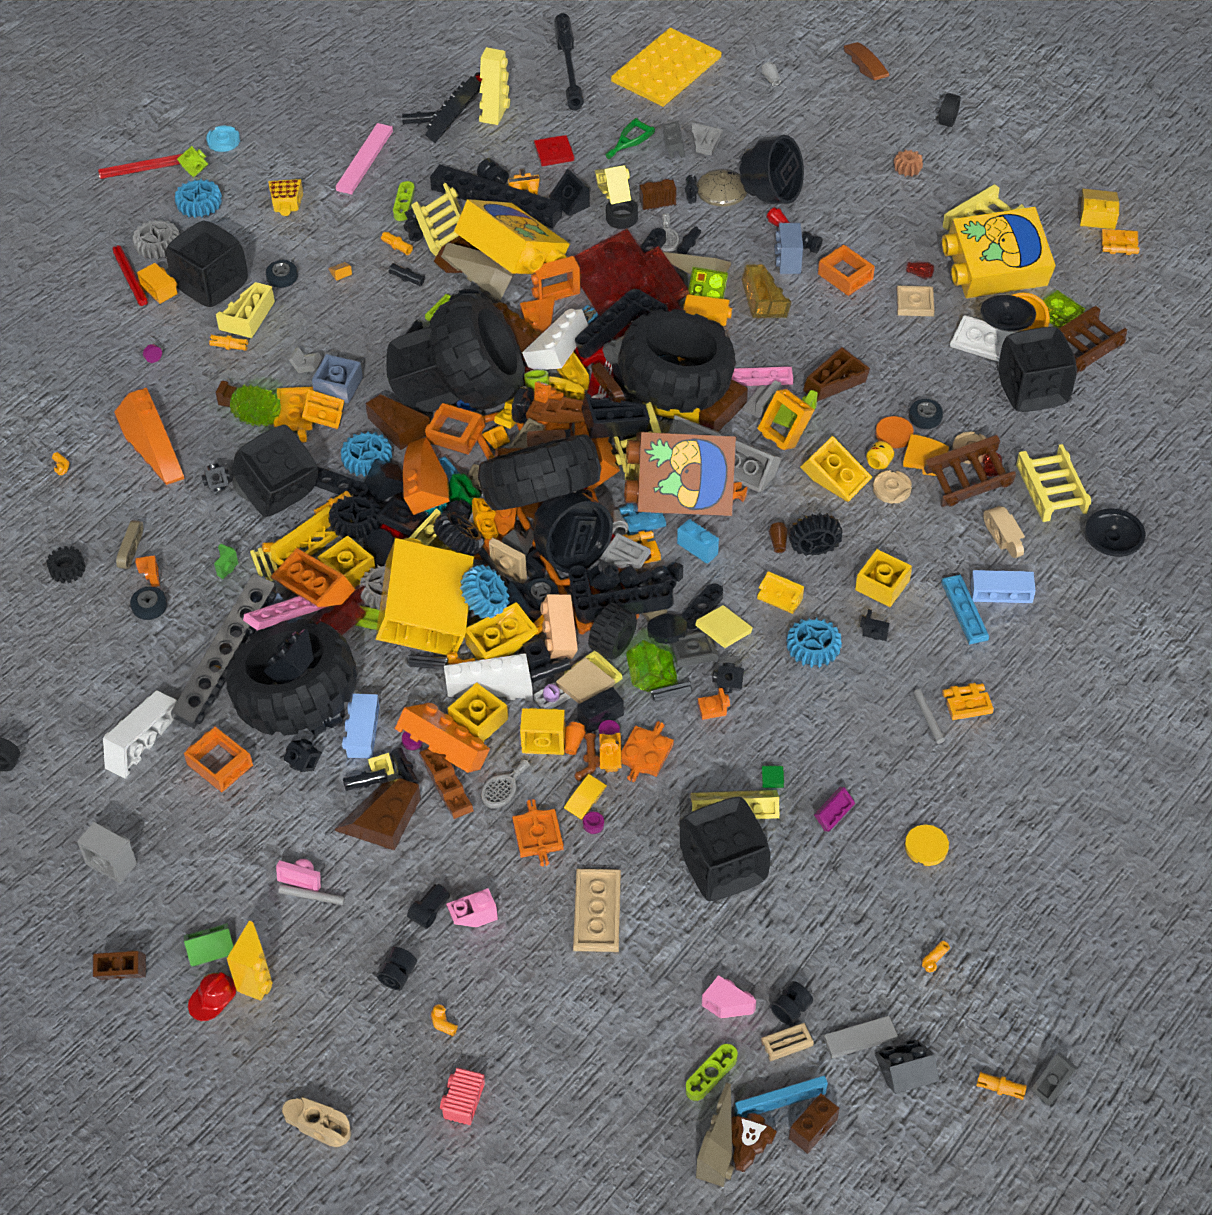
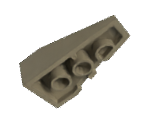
M447 243L441 255L457 271L461 270L468 276L466 279L470 282L474 281L480 287V291H488L495 299L501 300L514 274L482 251Z
M653 251V255L693 275L694 269L726 274L731 266V262L718 258Z
M726 1083L716 1109L718 1114H713L710 1129L704 1137L697 1157L696 1170L697 1179L724 1187L726 1179L731 1180L735 1168L734 1165H731V1084Z

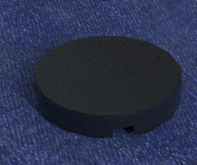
M520 387L514 397L511 413L512 419L516 423L522 424L528 420L526 413L535 395L530 387Z
M380 528L367 536L363 549L374 557L375 568L377 564L380 567L385 565L395 540L390 531Z
M663 614L654 617L648 622L647 632L648 636L654 638L655 642L670 644L679 641V638L682 636L684 638L687 635L688 625L687 621L681 616Z

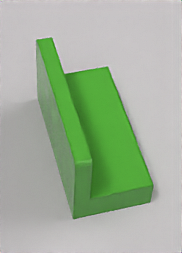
M228 923L183 936L191 966L227 957L234 947Z

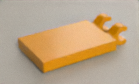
M313 387L277 388L274 428L280 425H287L292 431H298V436L302 443L307 442V430H312L313 422L301 419L307 391L308 389L314 391Z

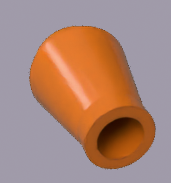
M570 722L565 728L564 752L566 754L576 755L586 734L585 726L581 723Z

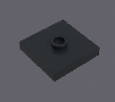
M394 497L377 514L376 520L410 537L428 518L429 513L423 511L413 515L405 501Z

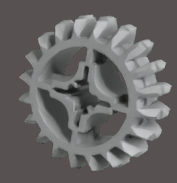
M155 219L152 222L148 220V223H142V226L137 227L132 240L134 248L139 255H143L144 258L149 257L150 260L153 258L158 260L160 257L165 258L167 246L180 233L174 223H170L169 220L165 222L163 219L160 221Z
M386 563L383 567L377 564L376 569L370 567V571L365 572L364 577L360 581L359 591L362 601H364L366 606L374 609L377 608V610L380 609Z

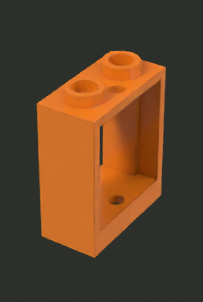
M845 245L823 257L818 264V275L848 296L873 280L875 266ZM843 260L857 271L847 277L833 266Z
M574 256L544 263L540 269L531 275L534 285L532 294L537 300L555 297V300L580 294V269ZM567 273V281L542 287V279Z
M442 403L439 409L435 411L430 424L426 426L425 433L431 444L469 455L485 428L482 414ZM447 417L469 423L460 438L439 432Z
M217 727L206 732L194 745L189 746L186 752H184L187 765L221 793L253 766L250 753ZM220 745L235 758L214 774L201 764L199 760L214 747Z

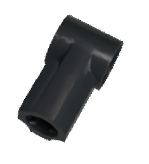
M434 884L421 901L417 900L411 905L407 917L423 928L428 929L434 923L437 912L450 898V893L442 885Z

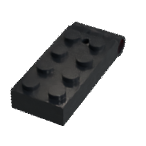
M480 72L475 73L466 82L462 81L457 88L458 90L454 91L449 97L450 100H446L440 109L442 110L434 114L433 120L426 127L428 131L425 134L431 141L436 143L467 105L474 101L480 92L483 79L480 78Z

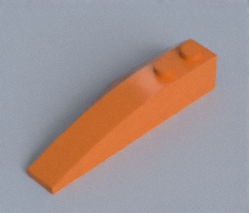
M147 387L128 393L114 411L126 441L133 445L135 451L141 454L144 461L153 468V471L166 485L183 480L184 475Z
M427 437L409 443L404 455L403 494L413 515L450 502L448 477Z

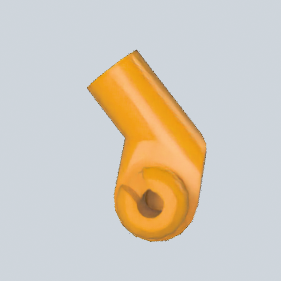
M55 452L52 455V459L57 463V468L54 467V471L58 475H64L68 471L70 462L59 452Z
M449 652L447 654L448 665L475 661V658L462 660L458 658L456 652Z
M941 941L922 959V967L925 968L926 972L936 970V963L950 949L947 942Z
M435 1005L431 1011L433 1026L439 1031L454 1036L458 1025L447 1021L446 1009L443 1005Z

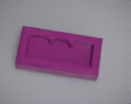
M839 787L818 809L814 816L823 830L830 832L854 806L855 802L845 787Z

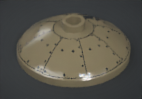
M716 169L709 171L701 176L697 182L699 197L706 203L714 206L735 205L741 202L747 195L741 183V175L732 170Z

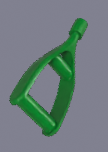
M638 118L633 119L621 132L615 148L605 154L606 158L611 159L616 152L641 144L654 134L655 128L639 121ZM634 127L645 131V133L632 140L625 137Z

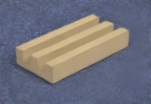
M805 1023L761 1038L762 1045L765 1046V1051L768 1053L770 1061L812 1047L814 1044ZM802 1031H803V1034H801V1035H798V1036H795V1037H792V1038L790 1037V1038L784 1039L783 1041L778 1042V1043L773 1044V1045H770V1044H769V1043H771V1042L777 1041V1040H779V1039H782V1038H785V1037H788V1036H790V1035H793V1034H796V1033H799V1032H802Z

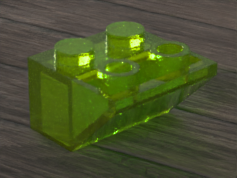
M642 640L626 652L633 686L650 692L653 689L678 684L673 656L669 651Z

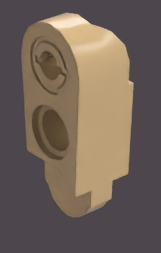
M1001 506L985 510L983 515L985 525L1001 550L1007 549L1013 558L1023 556L1024 548L1020 539L1025 538L1013 515H1010L1008 510Z
M303 1097L301 1099H290L283 1105L282 1113L286 1122L299 1128L300 1132L333 1147L342 1146L350 1139V1124L346 1115L342 1112ZM314 1117L320 1118L316 1122H309ZM340 1129L341 1134L335 1132L334 1130Z

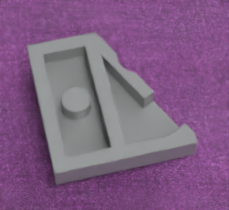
M692 123L691 130L696 152L712 156L723 135V130Z
M617 533L600 559L614 564L617 568H627L630 565L633 568H641L651 554L649 548Z

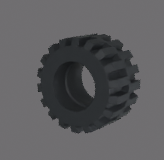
M615 603L607 605L599 613L592 625L588 639L589 648L611 660L616 659L626 650L634 636L637 616Z

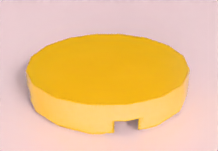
M920 825L911 829L907 834L905 850L910 859L916 863H923L924 866L937 865L945 859L949 850V841L947 835L941 829L932 825Z

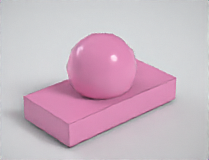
M299 859L294 864L280 860L277 863V881L307 890H320V872L314 871V866L308 859Z

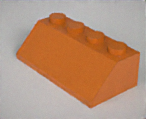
M298 548L270 576L277 583L317 607L341 605L355 590L343 574Z

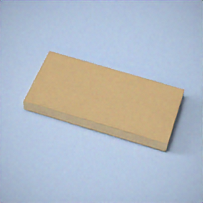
M576 869L573 951L619 952L620 869Z

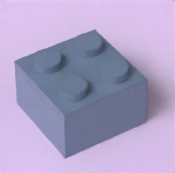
M779 223V231H775V241H778V243L774 245V253L778 255L776 256V267H779L780 274H801L803 255L801 224Z
M326 354L312 378L313 390L342 399L344 403L349 404L363 378L361 362Z

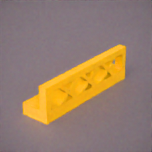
M327 506L270 546L271 560L281 566L284 562L283 559L288 558L296 548L309 547L305 553L311 556L338 536H336L334 531L326 532V529L330 527L328 517L331 508ZM315 537H323L319 542H311Z

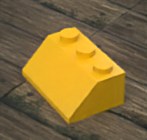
M249 921L228 955L227 962L237 992L261 1001L264 995L270 992L272 980L254 923Z

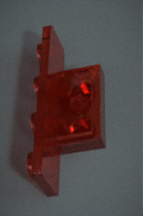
M361 586L359 589H355L343 604L336 605L331 612L323 614L316 624L323 622L333 627L341 635L346 633L366 616V612L358 605L362 601L361 594L365 587Z

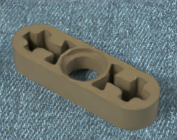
M130 521L117 554V568H130L143 535L142 521Z

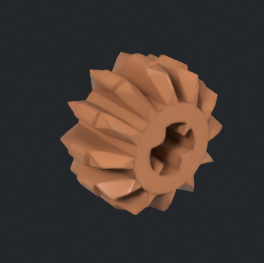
M906 149L903 152L899 151L898 155L894 158L895 171L899 175H905V177L907 175L911 177L918 175L923 167L922 155H919L918 151L912 152V149L910 151Z

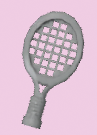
M664 213L662 215V229L666 231L667 240L660 249V252L672 253L679 246L680 239L678 233L669 227L670 215Z
M522 759L512 773L497 775L489 779L482 787V803L489 808H500L507 805L516 794V778L525 769L530 767L529 762Z

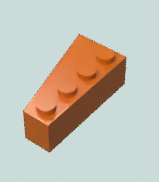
M585 421L574 423L575 435L589 436ZM609 437L591 439L596 446L601 465L600 480L589 486L591 489H595L620 471L619 466L615 464L617 461L616 457L611 452L613 448L608 442Z
M429 702L405 707L395 727L399 732L405 730L410 733L412 740L416 742L420 740L429 745L428 749L432 752L445 754L447 761L467 773L480 770L490 750L483 740L474 737L467 728L458 725L451 716L444 714L435 704Z

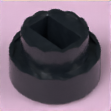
M788 135L765 137L759 139L753 148L746 150L741 158L742 163L739 168L741 183L745 191L751 196H757L765 204H790L794 202L801 192L804 180L803 158L795 140Z
M572 492L545 500L536 510L532 523L537 551L553 567L565 573H569L570 568L575 565H581L585 569L593 565L609 546L613 534V521L609 511L588 495L580 492Z

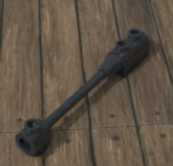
M560 13L554 19L555 36L558 50H563L565 54L570 85L566 89L567 104L569 109L575 111L582 107L584 100L582 89L576 85L571 57V49H574V40L570 17L565 13Z
M460 499V501L449 503L444 511L456 512L458 515H462L469 520V513L472 511V507L468 502ZM482 546L478 552L491 570L495 569L496 574L500 575V579L505 581L504 586L508 588L506 592L510 597L508 598L509 604L507 607L517 602L532 623H534L542 614L540 607L526 586L522 583L510 582L501 574Z

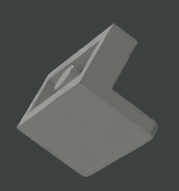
M775 380L769 388L761 385L743 406V411L762 419L776 391L781 390V383Z

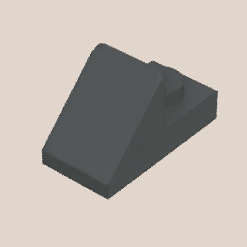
M531 528L525 533H518L516 530H512L502 538V543L525 554L526 557L534 539V531Z
M1059 1052L1030 1090L1049 1106L1070 1086V1079L1078 1070V1067Z

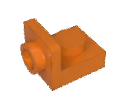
M539 381L535 382L534 400L545 404L548 399L562 400L563 392L557 391L556 388Z
M155 555L136 558L135 563L140 574L145 573V578L150 580L151 586H160L159 567Z
M718 688V695L698 698L697 702L702 720L727 716V707H730L729 696L724 694L723 688Z

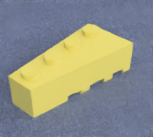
M486 47L481 56L480 78L483 79L481 81L480 93H483L480 101V109H483V112L479 116V122L498 125L506 108L508 109L510 106V99L508 98L509 85H507L509 73L506 71L508 59L504 50Z

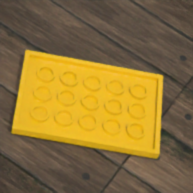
M669 28L611 76V82L664 107L719 60L722 52L675 29Z

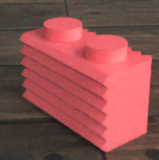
M456 1068L455 1074H451L448 1080L447 1088H450L447 1096L443 1095L440 1103L444 1119L471 1125L485 1085L484 1074Z

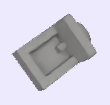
M295 348L289 361L298 373L313 372L318 368L322 357L319 353L304 355L300 348Z

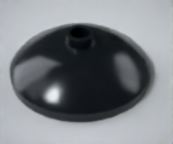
M1011 295L990 297L982 303L980 309L982 319L991 327L1002 331L1014 332L1026 329L1036 319V310L1032 304L1022 298Z
M1109 508L1099 510L1089 517L1085 526V536L1090 545L1097 551L1109 556L1123 557L1134 554L1143 546L1146 533L1142 522L1133 514L1121 509Z

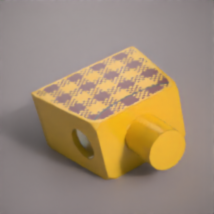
M301 179L268 181L275 212L288 216L290 211L299 210L303 196Z

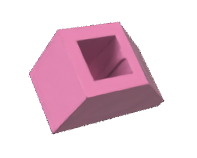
M488 888L446 904L451 918L456 925L479 927L498 920L496 904Z
M718 975L702 995V1006L719 1018L753 1014L756 1009V1000L749 992H743L737 988L731 980L723 979Z

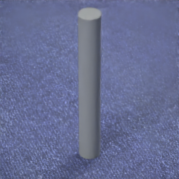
M921 689L915 690L913 694L937 744L943 743L945 739Z
M280 885L279 893L338 905H344L345 903L344 896L287 885Z

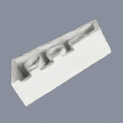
M569 309L565 311L522 352L530 371L558 369L564 366L576 348L575 338L588 327L582 309Z
M526 654L444 665L448 697H461L475 683H478L496 697H507V700L525 698V701H533L532 684Z
M156 690L141 705L133 709L124 720H121L114 729L106 733L103 737L105 769L126 779L130 774L128 769L131 765H137L140 762V755L145 748L150 749L154 744L157 734L162 735L174 720L171 716V710L177 700Z

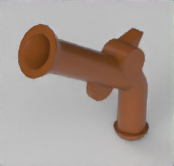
M593 733L584 735L587 754L584 755L583 760L588 763V767L575 773L574 777L577 781H582L588 774L591 775L597 767H600V757L596 756L595 752L596 735Z

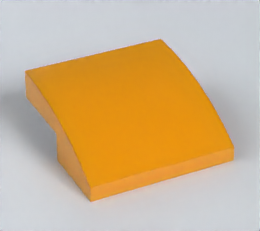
M308 389L301 419L338 429L344 400Z
M911 434L903 460V467L922 469L923 475L936 476L933 473L926 474L924 470L925 460L948 452L949 446L931 438Z

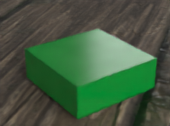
M762 766V788H784L783 766Z

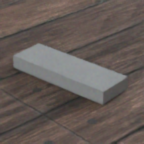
M886 1016L825 1034L823 1039L831 1059L897 1040L898 1035L890 1016Z

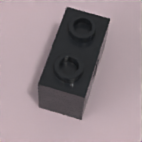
M613 687L577 705V719L585 726L587 733L599 729V725L603 721H614L624 716V700Z

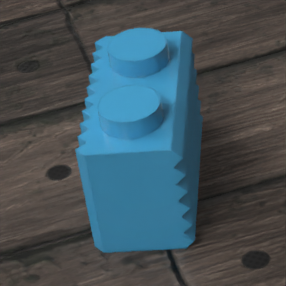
M688 519L678 528V545L707 564L718 555L719 537H716V535H713V533H710V531H707L691 519Z

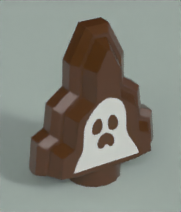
M748 1113L746 1118L739 1116L731 1117L732 1144L735 1147L733 1155L735 1170L745 1172L753 1164L755 1156L763 1153L767 1144H772L777 1131L771 1126L766 1125L765 1119L758 1114Z

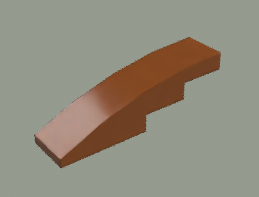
M859 42L844 46V52L852 56V62L859 66L860 73L873 80L889 77V72L867 47Z
M563 397L561 401L548 399L545 404L533 400L526 413V417L535 421L552 423L585 421L581 410L583 401Z
M429 749L419 752L438 793L453 819L473 812V806L464 793L463 786L455 775L452 764L445 759L446 755L434 753Z

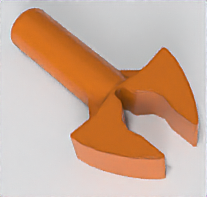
M742 482L733 484V500L740 499L743 502L746 499L747 486L742 491H738L742 488Z

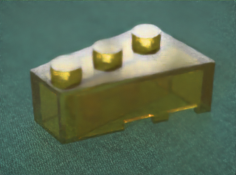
M746 265L742 278L752 318H787L791 301L789 298H785L782 294L783 290L781 287L776 286L774 283L775 279L764 265Z

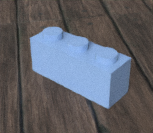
M973 570L970 584L973 602L1033 603L1036 591L1034 572Z
M353 694L352 702H348V714H350V717L345 721L347 737H343L342 747L347 752V758H373L380 709L378 694Z

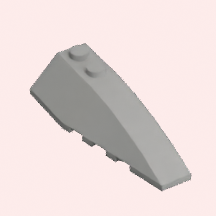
M676 415L668 432L669 434L728 436ZM736 439L734 482H742V485L762 493L774 478L782 457Z

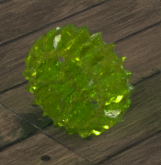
M243 385L242 388L238 387L231 396V413L234 414L235 418H239V422L244 421L246 425H258L259 427L264 425L267 427L269 424H274V420L279 418L281 412L280 399L277 398L276 394H272V390H266L265 387L261 388L258 385Z

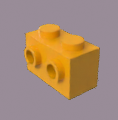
M153 263L137 272L140 285L159 304L177 295V282L166 273L163 267L160 268L156 263Z

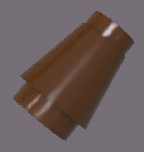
M773 523L770 525L768 532L774 552L783 553L786 551L788 528L784 523Z

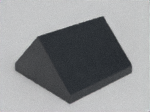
M567 169L549 197L552 200L561 202L562 210L568 216H571L590 207L589 187L570 169Z
M377 459L374 460L364 483L367 484L369 492L376 503L403 491V471L399 465Z

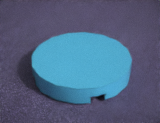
M231 126L215 127V130L208 132L206 141L210 149L226 152L238 146L240 135Z

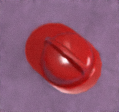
M223 972L210 973L203 977L199 987L189 999V1014L198 1021H209L218 1016L236 995L237 990L234 980Z

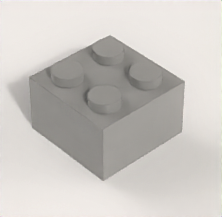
M93 822L77 841L86 865L120 884L137 864L129 839L122 834L117 835L113 833L106 825L100 826Z

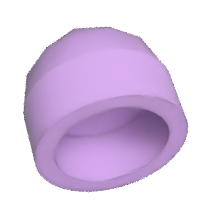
M548 684L544 687L543 697L546 701L555 702L559 699L560 690L557 685Z

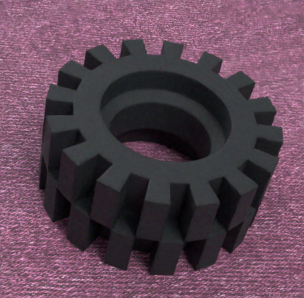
M64 546V549L59 547L57 552L53 550L52 555H48L46 560L51 578L55 579L56 582L60 580L64 584L65 580H67L68 583H71V579L76 581L78 580L77 576L80 578L83 576L82 572H85L86 566L83 556L78 549L75 550L72 546L69 549L68 546ZM73 562L68 567H59L63 563Z

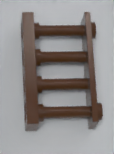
M1096 305L1059 328L1067 342L1083 353L1078 358L1074 356L1077 373L1079 371L1082 372L1087 366L1115 348L1121 347L1126 341L1127 329L1124 328L1117 333L1111 330L1099 320L1101 309ZM1095 326L1109 338L1102 341L1089 331L1088 328ZM1082 334L1097 346L1090 350L1076 339L1075 336Z
M998 435L925 460L924 470L926 474H936L945 495L942 496L941 507L954 506L959 501L999 487H1008L1014 482L1015 471L1006 474L996 453L1000 444ZM984 454L990 456L999 475L998 477L988 480L978 459L979 456ZM967 460L972 462L981 483L970 486L960 465L961 462ZM947 467H953L963 489L952 492L942 470Z

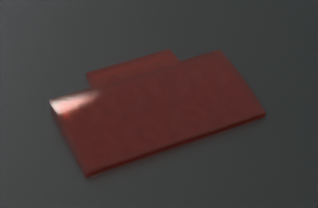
M628 229L574 256L580 269V287L599 316L632 289H639L666 304L669 312L672 309L682 310L676 301L690 294L688 288L658 246L643 253ZM637 316L635 319H633L627 326H625L619 333H617L613 337V339L616 340L618 337L623 336L625 331L630 327V325L639 317Z

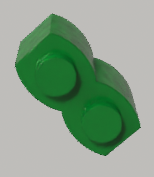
M452 474L448 483L449 499L451 502L463 499L472 507L473 498H480V492L473 487L472 481L465 474Z

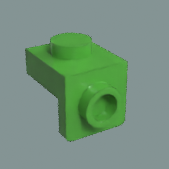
M220 544L218 546L220 558L214 565L217 576L224 579L238 565L237 553L232 547Z

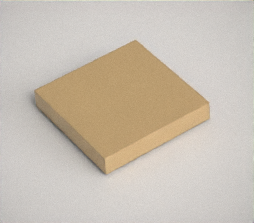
M897 286V314L900 316L934 317L933 287Z
M492 538L489 541L490 557L499 571L509 578L524 584L527 581L525 554Z
M585 657L558 679L556 685L580 704L613 687L615 680Z

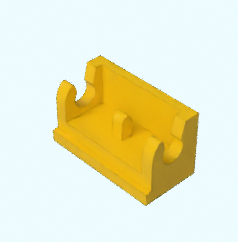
M573 351L564 366L558 368L557 372L562 379L574 382L587 390L589 374Z
M768 571L759 586L761 590L757 595V599L794 614L803 599L804 586Z

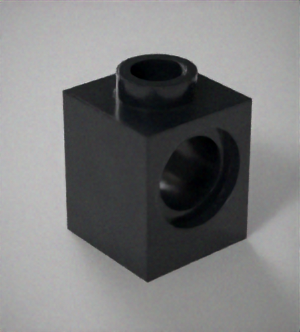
M542 638L522 644L523 654H526L529 670L544 666L546 662L550 663V656Z

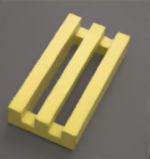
M258 548L257 552L251 550L250 554L258 575L263 576L257 557L260 556L267 574L266 579L273 581L264 556L268 555L275 572L278 568L276 563L271 560V552H263L262 548Z

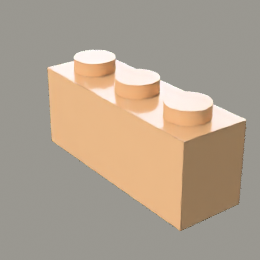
M547 594L545 600L540 605L541 614H544L542 628L543 632L546 633L545 647L550 659H564L565 657L573 659L578 649L571 595Z

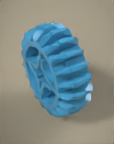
M202 178L200 180L194 179V181H188L187 184L182 183V187H178V191L175 192V204L179 212L187 215L188 218L194 216V218L201 216L202 218L204 215L209 216V213H215V210L219 209L222 195L218 185H215L214 182H209L208 179L203 181Z
M368 431L365 434L360 432V435L353 434V438L348 437L347 442H343V448H341V461L345 469H348L350 474L355 473L356 476L362 474L364 478L368 475L375 459L388 463L392 460V447L388 439H385L383 434L378 436L377 432L371 434Z
M482 564L470 568L469 571L462 575L463 579L460 581L462 584L460 590L463 591V594L461 596L465 598V603L469 605V610L472 609L474 611V615L479 614L480 618H493L497 614L503 613V609L507 608L509 604L508 598L510 596L506 592L508 588L504 586L505 581L500 579V575L496 574L495 569L491 570L489 566L485 567Z
M808 617L806 621L800 619L799 624L794 623L793 628H790L786 639L790 656L795 657L796 662L802 661L803 666L810 664L811 668L814 665L820 668L822 663L828 666L830 661L834 662L840 654V648L842 647L841 634L838 633V627H833L832 622L827 624L825 619L819 621L817 617L815 620H811Z

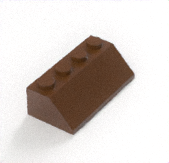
M493 303L504 315L507 324L510 325L521 353L542 334L532 328L530 323L522 320L519 314L511 311L505 303ZM522 353V362H525V358Z

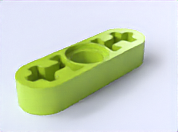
M410 181L400 183L393 207V216L397 221L407 220L404 212L412 207L415 188L414 184Z
M721 1045L687 1080L685 1093L689 1099L693 1101L703 1099L733 1068L738 1056L737 1049L733 1045ZM723 1053H724L725 1055H727L728 1053H730V1054H731V1059L728 1058V1057L725 1058V1060L722 1062V1066H721L720 1062H721L722 1059H723ZM713 1067L717 1069L718 1074L715 1077H709L705 1074V1070ZM702 1078L704 1082L700 1085V1092L698 1090L693 1092L692 1085L697 1087L701 1083Z

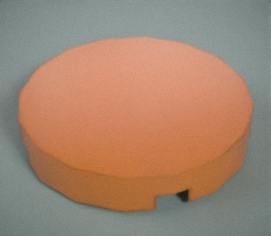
M891 416L880 420L877 424L875 435L878 441L886 442L894 449L903 448L908 445L914 429L908 420L902 417Z

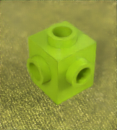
M193 146L177 159L193 178L208 165L204 159L206 155L200 149L196 150Z

